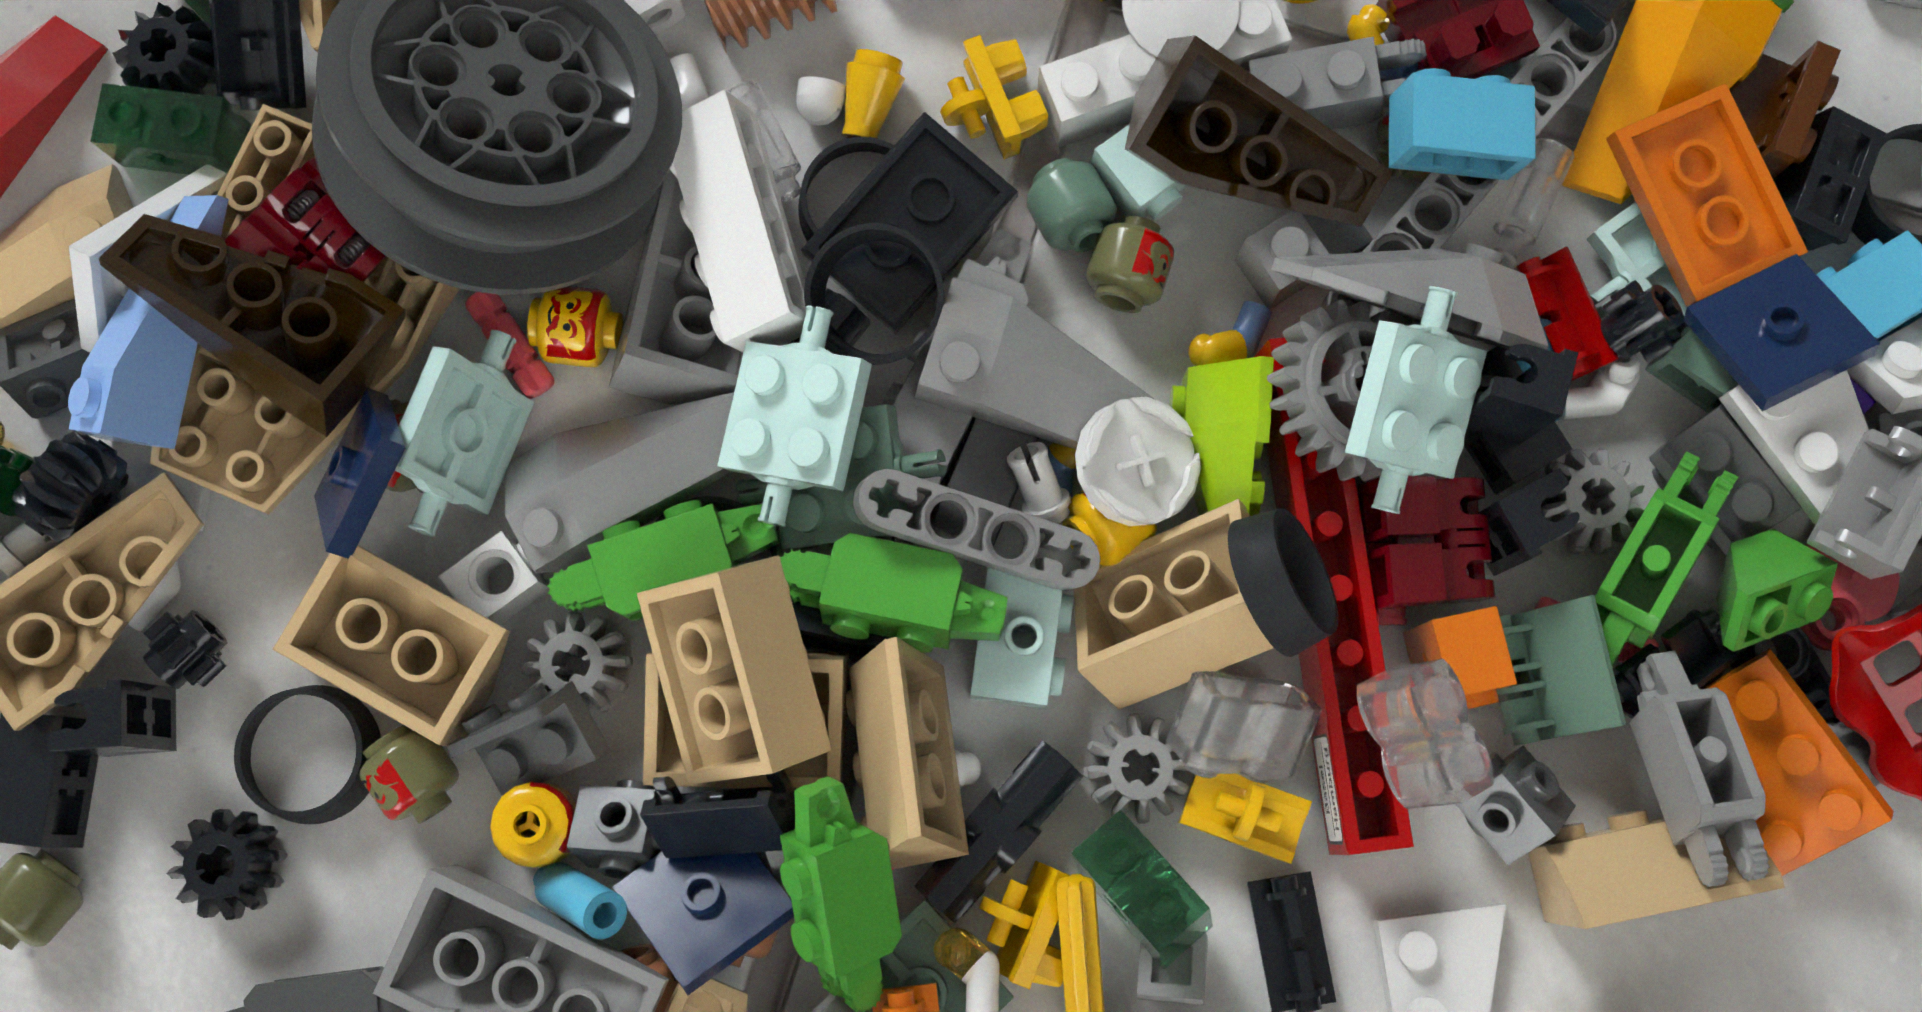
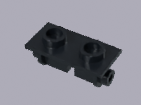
M1706 607L1701 612L1695 609L1691 610L1686 614V617L1660 635L1667 652H1676L1691 685L1697 684L1699 688L1719 676L1724 669L1747 653L1745 648L1733 652L1723 646L1722 636L1718 633L1721 630L1719 615L1709 607ZM1650 643L1624 663L1613 668L1623 712L1631 719L1640 711L1637 696L1642 692L1636 670L1640 664L1646 661L1647 656L1660 653L1658 647Z
M1311 871L1247 882L1271 1012L1293 1009L1296 1012H1311L1322 1009V1004L1336 1002Z

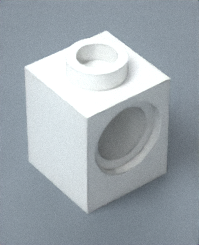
M502 530L438 576L456 601L500 626L550 591L549 587H547L549 584L541 575L542 572L533 571L519 542ZM511 564L514 571V579L511 586L505 592L493 595L489 589L490 574L499 565Z

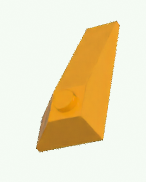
M1636 0L1565 172L1562 185L1622 204L1632 193L1606 138L1623 127L1726 83L1730 89L1738 80L1742 82L1757 67L1778 24L1782 9L1771 0Z

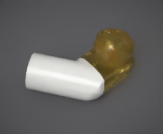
M954 928L940 934L934 943V957L942 967L949 969L966 984V1012H999L1000 964L996 954L972 932L965 929Z

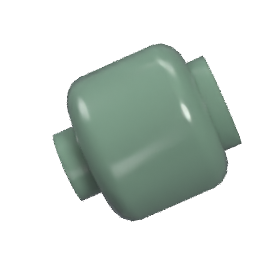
M1062 158L1050 162L1036 173L1027 194V208L1047 244L1051 248L1058 250H1075L1076 252L1092 250L1098 233H1101L1105 226L1113 223L1116 217L1117 206L1102 178L1092 164L1084 161Z

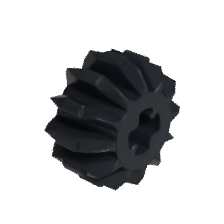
M158 2L152 18H149L144 13L135 11L138 25L134 30H118L120 39L126 46L112 53L116 63L123 68L120 74L123 83L133 92L140 93V97L149 105L158 108L167 103L171 108L183 111L188 96L206 103L203 88L207 83L216 84L211 25L208 22L202 21L193 10L181 6L174 12L168 5Z
M73 431L65 435L61 441L55 439L49 443L46 451L40 456H33V464L27 471L20 474V481L22 483L14 490L12 501L16 504L15 513L25 520V524L41 536L47 535L56 542L64 541L121 500L119 493L127 485L129 475L126 473L127 462L117 455V451L101 440L96 441L86 434L81 435Z
M230 809L215 810L212 813L210 822L205 819H195L187 824L192 841H176L175 844L170 846L177 855L184 857L183 866H174L166 873L171 879L186 880V884L182 887L176 899L180 900L181 903H191L198 900L197 915L202 918H212L221 912L225 920L240 919L244 915L246 907L251 910L265 907L268 901L263 887L278 888L284 882L279 874L271 871L272 863L284 861L288 854L285 850H270L268 847L275 839L279 830L274 826L258 828V815L255 812L242 811L235 817ZM232 853V855L226 858L227 861H235L232 875H224L230 870L229 867L222 868L221 866L224 854Z

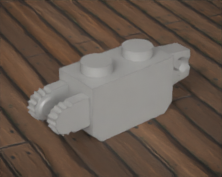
M1373 36L1249 60L1250 71L1248 72L1333 130L1371 123L1383 117V108L1389 107V96L1407 78L1381 82L1379 71L1413 65L1425 59L1427 54L1423 40L1406 39L1401 42L1395 41L1375 45Z
M1675 651L1650 654L1646 657V661L1640 664L1636 670L1642 687V692L1637 696L1640 711L1629 723L1673 845H1686L1699 880L1707 887L1726 884L1725 880H1728L1729 865L1726 862L1727 857L1723 854L1724 849L1720 841L1723 838L1726 840L1732 859L1735 860V867L1738 868L1739 874L1742 875L1743 879L1750 881L1766 878L1768 868H1770L1768 865L1769 858L1766 854L1767 851L1763 847L1764 842L1755 822L1765 813L1766 795L1727 695L1716 687L1700 690L1697 684L1691 685Z

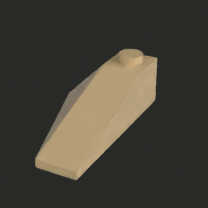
M111 164L55 188L0 234V329L75 299L69 246L134 208L120 172L115 165Z

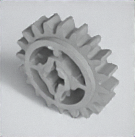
M1337 300L1324 308L1319 306L1300 316V322L1286 328L1282 332L1287 343L1274 349L1271 353L1274 359L1283 365L1284 368L1267 375L1268 382L1283 389V396L1269 403L1271 409L1286 410L1289 420L1284 422L1279 429L1281 435L1297 431L1301 436V440L1296 447L1295 454L1300 457L1316 450V471L1322 473L1337 467L1338 477L1341 481L1360 476L1363 481H1368L1380 477L1382 469L1377 468L1368 458L1345 453L1379 320L1390 322V312L1387 310L1369 317V308L1366 301H1360L1347 308L1343 300Z

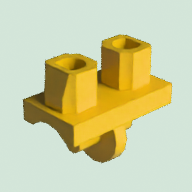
M980 35L963 41V47L968 57L963 61V65L974 90L969 91L962 76L950 80L947 85L953 98L941 107L940 113L946 126H960L964 124L970 139L978 138L986 133L981 116L985 115L1003 160L1020 154L1021 140L1047 127L1048 113L1037 90L1010 100L1007 99L1002 85L1027 75L1025 59L1016 39L994 43L986 47Z
M1199 761L1178 823L1292 864L1300 832L1309 813L1312 801Z
M1036 860L1025 885L1010 879L1001 902L983 896L979 905V909L995 916L986 940L1000 946L996 955L1000 964L999 974L1009 978L1010 982L1029 990L1032 982L1060 987L1063 983L1061 949L1048 943L1058 921L1056 884L1059 879L1070 877V875Z

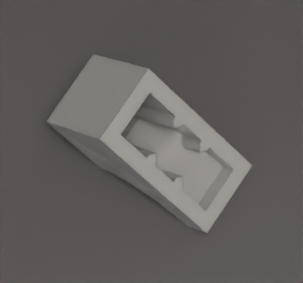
M1289 211L1245 238L1235 262L1264 305L1271 309L1310 285L1309 283L1272 271L1271 268L1275 257L1361 253L1373 238L1364 225L1362 227L1352 226Z

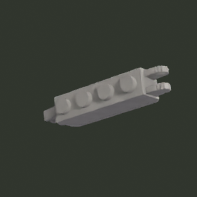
M998 228L976 261L967 258L959 275L951 272L945 277L943 281L944 302L952 279L957 278L1013 296L1028 307L1029 298L1021 280L1031 252V243ZM937 296L934 303L935 306L937 305ZM922 326L919 329L913 343L926 332L927 327ZM934 330L918 350L907 356V359L914 362L904 384L895 380L890 386L882 405L896 406L899 438L907 455L930 452L937 449L943 451L946 462L923 466L934 464L947 466L944 477L925 478V480L944 486L976 418L915 399L920 376L935 333ZM917 492V501L907 504V512L913 513L912 516L915 517V513L920 503L924 500L925 495ZM884 537V538H878V539L886 540V539H890V537Z

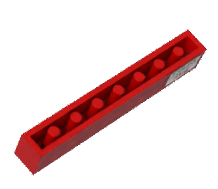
M1285 337L1269 339L1254 357H1273L1271 355L1272 351L1287 343ZM1274 359L1273 372L1284 368L1283 365ZM1272 385L1273 401L1283 396V389L1281 387ZM1271 409L1269 443H1266L1276 509L1283 508L1291 512L1311 537L1328 572L1338 608V627L1336 632L1298 654L1329 855H1355L1414 847L1355 477L1341 481L1338 477L1337 467L1322 473L1316 471V450L1298 457L1295 452L1301 436L1297 431L1287 435H1281L1279 431L1283 423L1289 420L1287 411Z

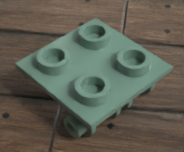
M1594 595L1514 615L1500 616L1517 684L1497 689L1496 691L1498 696L1507 695L1508 701L1500 702L1506 727L1503 728L1504 735L1511 733L1514 746L1626 725Z

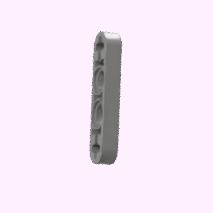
M883 469L875 471L859 482L854 491L853 507L856 516L865 526L875 531L930 549L952 553L955 557L1053 589L1070 590L1085 586L1095 578L1099 570L1100 554L1097 545L1088 535L1081 531L898 470ZM888 483L893 486L892 497L907 504L917 501V492L924 494L925 498L915 513V529L909 528L906 525L913 513L901 509H893L888 511L884 518L877 515L878 503L869 499V492H876ZM940 502L955 505L962 514L963 528L959 535L953 539H944L938 536L931 527L930 513L934 506ZM1001 522L1017 526L1022 533L1024 539L1023 548L1014 559H1005L999 556L993 549L991 543L992 532ZM1040 533L1045 534V539L1040 544ZM1072 545L1074 546L1072 556L1081 561L1080 569L1068 571L1065 576L1061 575L1063 564L1047 557L1035 560L1036 569L1030 567V563L1034 559L1039 547L1050 551H1061Z

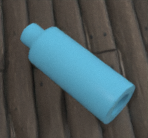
M564 862L553 863L536 871L533 882L538 902L595 939H606L616 934L623 926L627 916V905L623 897Z

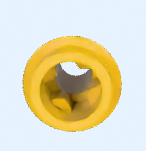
M856 50L854 61L846 64L845 118L842 136L846 138L872 137L878 139L879 132L905 81V78L900 75L903 65L900 59L875 50Z

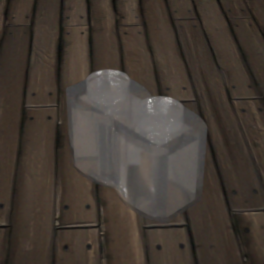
M1443 658L1390 668L1357 685V701L1361 717L1370 735L1382 747L1381 755L1385 777L1393 794L1406 809L1462 804L1494 785L1493 767L1486 745L1477 730L1468 722V707L1462 685L1454 670Z
M1197 671L1191 675L1166 742L1180 758L1181 765L1189 772L1200 777L1214 778L1217 774L1239 773L1248 780L1263 784L1269 783L1271 779H1290L1295 777L1323 709L1300 686L1268 678L1246 680L1221 672Z

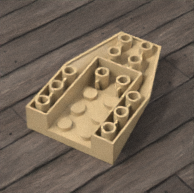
M265 104L262 105L217 194L229 199L221 234L224 240L245 218L251 215L288 175L298 167L301 168L311 158H315L311 123ZM386 257L364 282L406 309V317L369 387L381 393H385L410 367L460 289L428 279L403 267L389 257ZM198 343L175 449L152 446L150 464L269 515L343 437L360 400L326 437L271 402Z

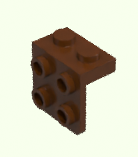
M1817 40L1792 65L1763 54L1757 67L1742 82L1738 80L1729 89L1772 179L1792 163L1801 164L1812 149L1817 137V130L1811 128V124L1817 110L1821 111L1827 105L1837 87L1839 77L1832 74L1841 52L1840 49Z

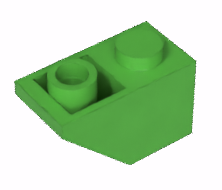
M1776 529L1730 543L1716 597L1723 646L1735 652L1822 619L1833 600L1831 586L1838 563Z

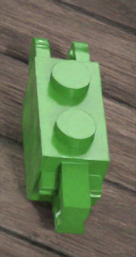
M1686 451L1664 490L1658 488L1650 499L1595 596L1612 667L1627 642L1642 649L1648 638L1650 640L1653 639L1714 533L1720 520L1717 515L1739 476L1725 470L1721 476L1715 479L1708 492L1709 498L1703 508L1700 509L1679 498L1685 486L1690 485L1699 469L1698 462L1700 458Z
M700 500L683 502L666 509L663 512L664 520L641 527L639 521H628L605 529L602 532L604 540L587 545L591 559L570 565L565 571L560 569L559 573L554 572V577L549 578L550 584L547 585L550 589L548 594L552 596V601L557 602L558 606L566 607L565 609L568 611L572 609L574 612L578 610L583 612L586 607L593 609L606 604L607 608L635 622L643 619L637 593L738 566L737 564L779 544L775 525L758 521L762 504L719 512L713 504L702 507Z
M849 533L834 542L831 556L810 551L801 553L800 549L795 552L791 549V552H784V556L780 557L793 603L795 604V602L799 601L801 605L820 609L822 623L831 625L830 629L838 635L852 639H867L870 633L890 638L898 637L921 653L932 652L933 647L949 650L951 638L985 641L1000 640L1006 618L1008 597L962 581L963 568L952 553Z
M827 776L794 790L795 829L780 835L784 862L780 866L782 883L791 897L795 923L791 926V937L800 957L804 961L811 962L818 967V973L822 976L820 982L823 983L822 987L834 996L838 995L845 998L844 1003L856 1012L870 1011L873 1006L876 1007L878 1001H881L880 996L884 993L882 991L884 985L880 983L883 979L880 958L892 953L902 936L887 838L855 821L844 784Z

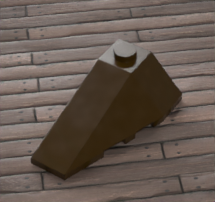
M1196 35L1167 39L1135 94L1125 150L1178 184L1362 227L1393 174L1387 167Z
M143 214L98 258L103 268L262 395L326 437L358 403L366 388L370 387L406 317V309L351 274L330 268L327 274L302 267L304 270L296 268L298 265L291 264L290 256L268 250L265 258L227 246L222 236L147 214Z

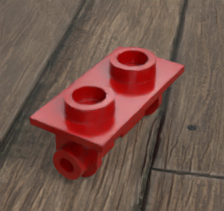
M1564 247L1543 259L1540 256L1533 257L1516 266L1518 272L1526 274L1538 315L1541 316V319H1548L1552 322L1543 328L1554 352L1561 353L1564 349L1578 352L1571 382L1619 359L1617 353L1608 345L1602 334V320L1568 247Z

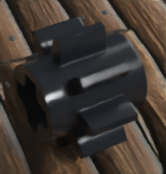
M1634 280L1610 296L1611 301L1603 305V309L1608 316L1601 321L1602 334L1608 345L1621 357L1630 358L1641 352L1646 362L1651 363L1673 349V343L1681 338V334L1675 328L1684 322L1683 311L1676 298L1661 285H1653L1646 291H1643L1640 284Z
M194 610L190 611L184 618L178 614L174 617L169 612H166L143 633L151 641L148 644L151 649L143 655L145 663L161 680L175 689H180L187 681L193 686L198 683L205 687L227 666L219 658L222 655L220 650L228 643L226 638L213 623Z

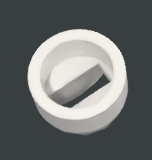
M801 77L798 81L796 104L799 113L808 123L823 126L831 124L840 116L843 109L846 86L827 78Z

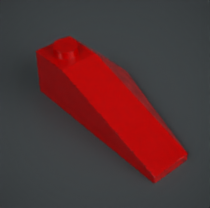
M56 15L0 56V198L108 51V48Z

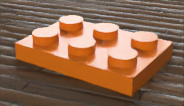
M1726 83L1623 127L1606 138L1686 307L1790 256L1798 254L1800 257L1808 253Z
M1770 648L1700 688L1701 690L1716 687L1728 697L1766 795L1765 813L1755 822L1764 842L1763 847L1782 876L1892 821L1894 813L1892 808Z

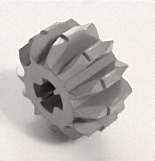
M1574 449L1565 455L1564 463L1557 460L1549 463L1544 468L1545 475L1561 468L1569 484L1555 497L1544 500L1548 504L1541 507L1543 516L1546 519H1551L1552 522H1558L1566 514L1573 512L1580 514L1579 521L1573 529L1550 542L1554 543L1568 535L1569 553L1575 555L1584 552L1588 545L1595 554L1601 555L1612 550L1613 541L1619 543L1626 542L1633 531L1628 522L1638 521L1644 512V509L1631 502L1630 498L1642 493L1645 485L1636 482L1627 485L1623 478L1629 473L1631 463L1622 461L1609 468L1608 449H1598L1589 458L1581 449ZM1585 492H1589L1595 499L1590 505L1591 512L1586 511L1582 506V503L1587 498Z
M569 611L566 617L565 631L555 620L548 619L544 621L543 627L550 640L547 643L534 638H530L527 641L526 647L540 654L538 662L523 664L521 672L527 676H541L542 678L533 684L532 687L543 683L547 692L573 681L588 710L591 700L592 704L599 711L608 712L612 709L611 700L604 691L608 687L621 693L627 691L628 683L614 677L615 670L632 667L633 658L622 654L612 655L622 647L626 637L619 631L611 632L604 636L607 629V619L595 615L585 627L582 614ZM571 655L579 658L582 657L583 661L590 663L589 670L585 676L574 674L570 680L568 679V676L572 675L573 671L566 669L565 666Z
M1131 713L1127 716L1126 721L1127 738L1124 737L1119 727L1113 721H1109L1103 726V730L1114 746L1109 748L1101 742H1089L1087 751L1094 756L1105 759L1104 766L1092 765L1083 769V776L1088 779L1105 776L1107 784L1096 789L1091 794V798L1095 803L1106 800L1113 793L1118 795L1111 810V817L1121 820L1127 812L1130 801H1134L1137 823L1146 824L1150 819L1149 799L1153 801L1160 813L1168 816L1174 812L1171 801L1164 794V791L1167 789L1176 795H1188L1190 787L1185 782L1172 778L1173 771L1193 769L1194 763L1190 758L1172 760L1170 752L1185 743V738L1182 734L1170 737L1164 744L1158 740L1165 728L1164 719L1160 717L1155 718L1150 724L1147 734L1142 735L1140 716L1138 713ZM1129 751L1136 758L1148 755L1154 764V768L1147 770V773L1153 775V777L1146 786L1140 779L1128 782L1123 776L1122 769L1129 767V764L1123 762V759Z

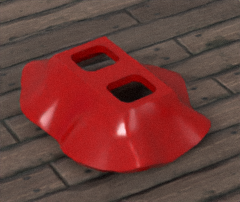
M1919 604L1905 614L1876 625L1846 627L1835 635L1832 642V676L1829 695L1830 705L1836 717L1845 726L1856 731L1869 742L1871 753L1868 763L1870 771L1881 784L1896 792L1922 801V733H1916L1905 716L1907 707L1922 699V604ZM1902 641H1910L1920 657L1919 666L1896 681L1885 683L1874 666L1875 658Z

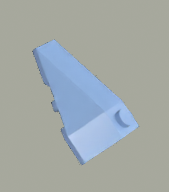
M218 195L184 196L170 221L221 236L229 199ZM129 288L84 362L80 378L74 382L70 390L68 408L72 416L69 430L109 441L175 449L198 343Z

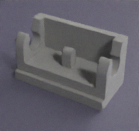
M1898 426L1893 427L1889 436L1875 429L1864 432L1806 542L1865 577L1875 579L1903 572L1922 536V436Z

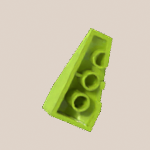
M1258 356L1188 367L1181 386H1171L1169 406L1187 421L1194 437L1190 438L1194 445V454L1199 453L1201 471L1196 491L1193 495L1199 516L1237 499H1240L1246 506L1250 516L1260 514L1261 504L1264 502L1265 481L1262 480L1261 471H1253L1254 459L1261 458L1264 443H1269L1271 408L1269 403L1272 401L1273 384L1267 381V375L1273 373L1274 357Z

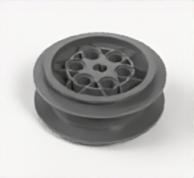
M340 0L326 23L318 48L316 66L317 95L312 118V143L318 171L334 204L349 224L367 242L403 267L428 279L474 292L513 295L547 292L579 283L604 271L621 259L636 244L649 225L658 204L662 183L672 166L680 142L682 101L678 81L665 49L641 16L624 0Z

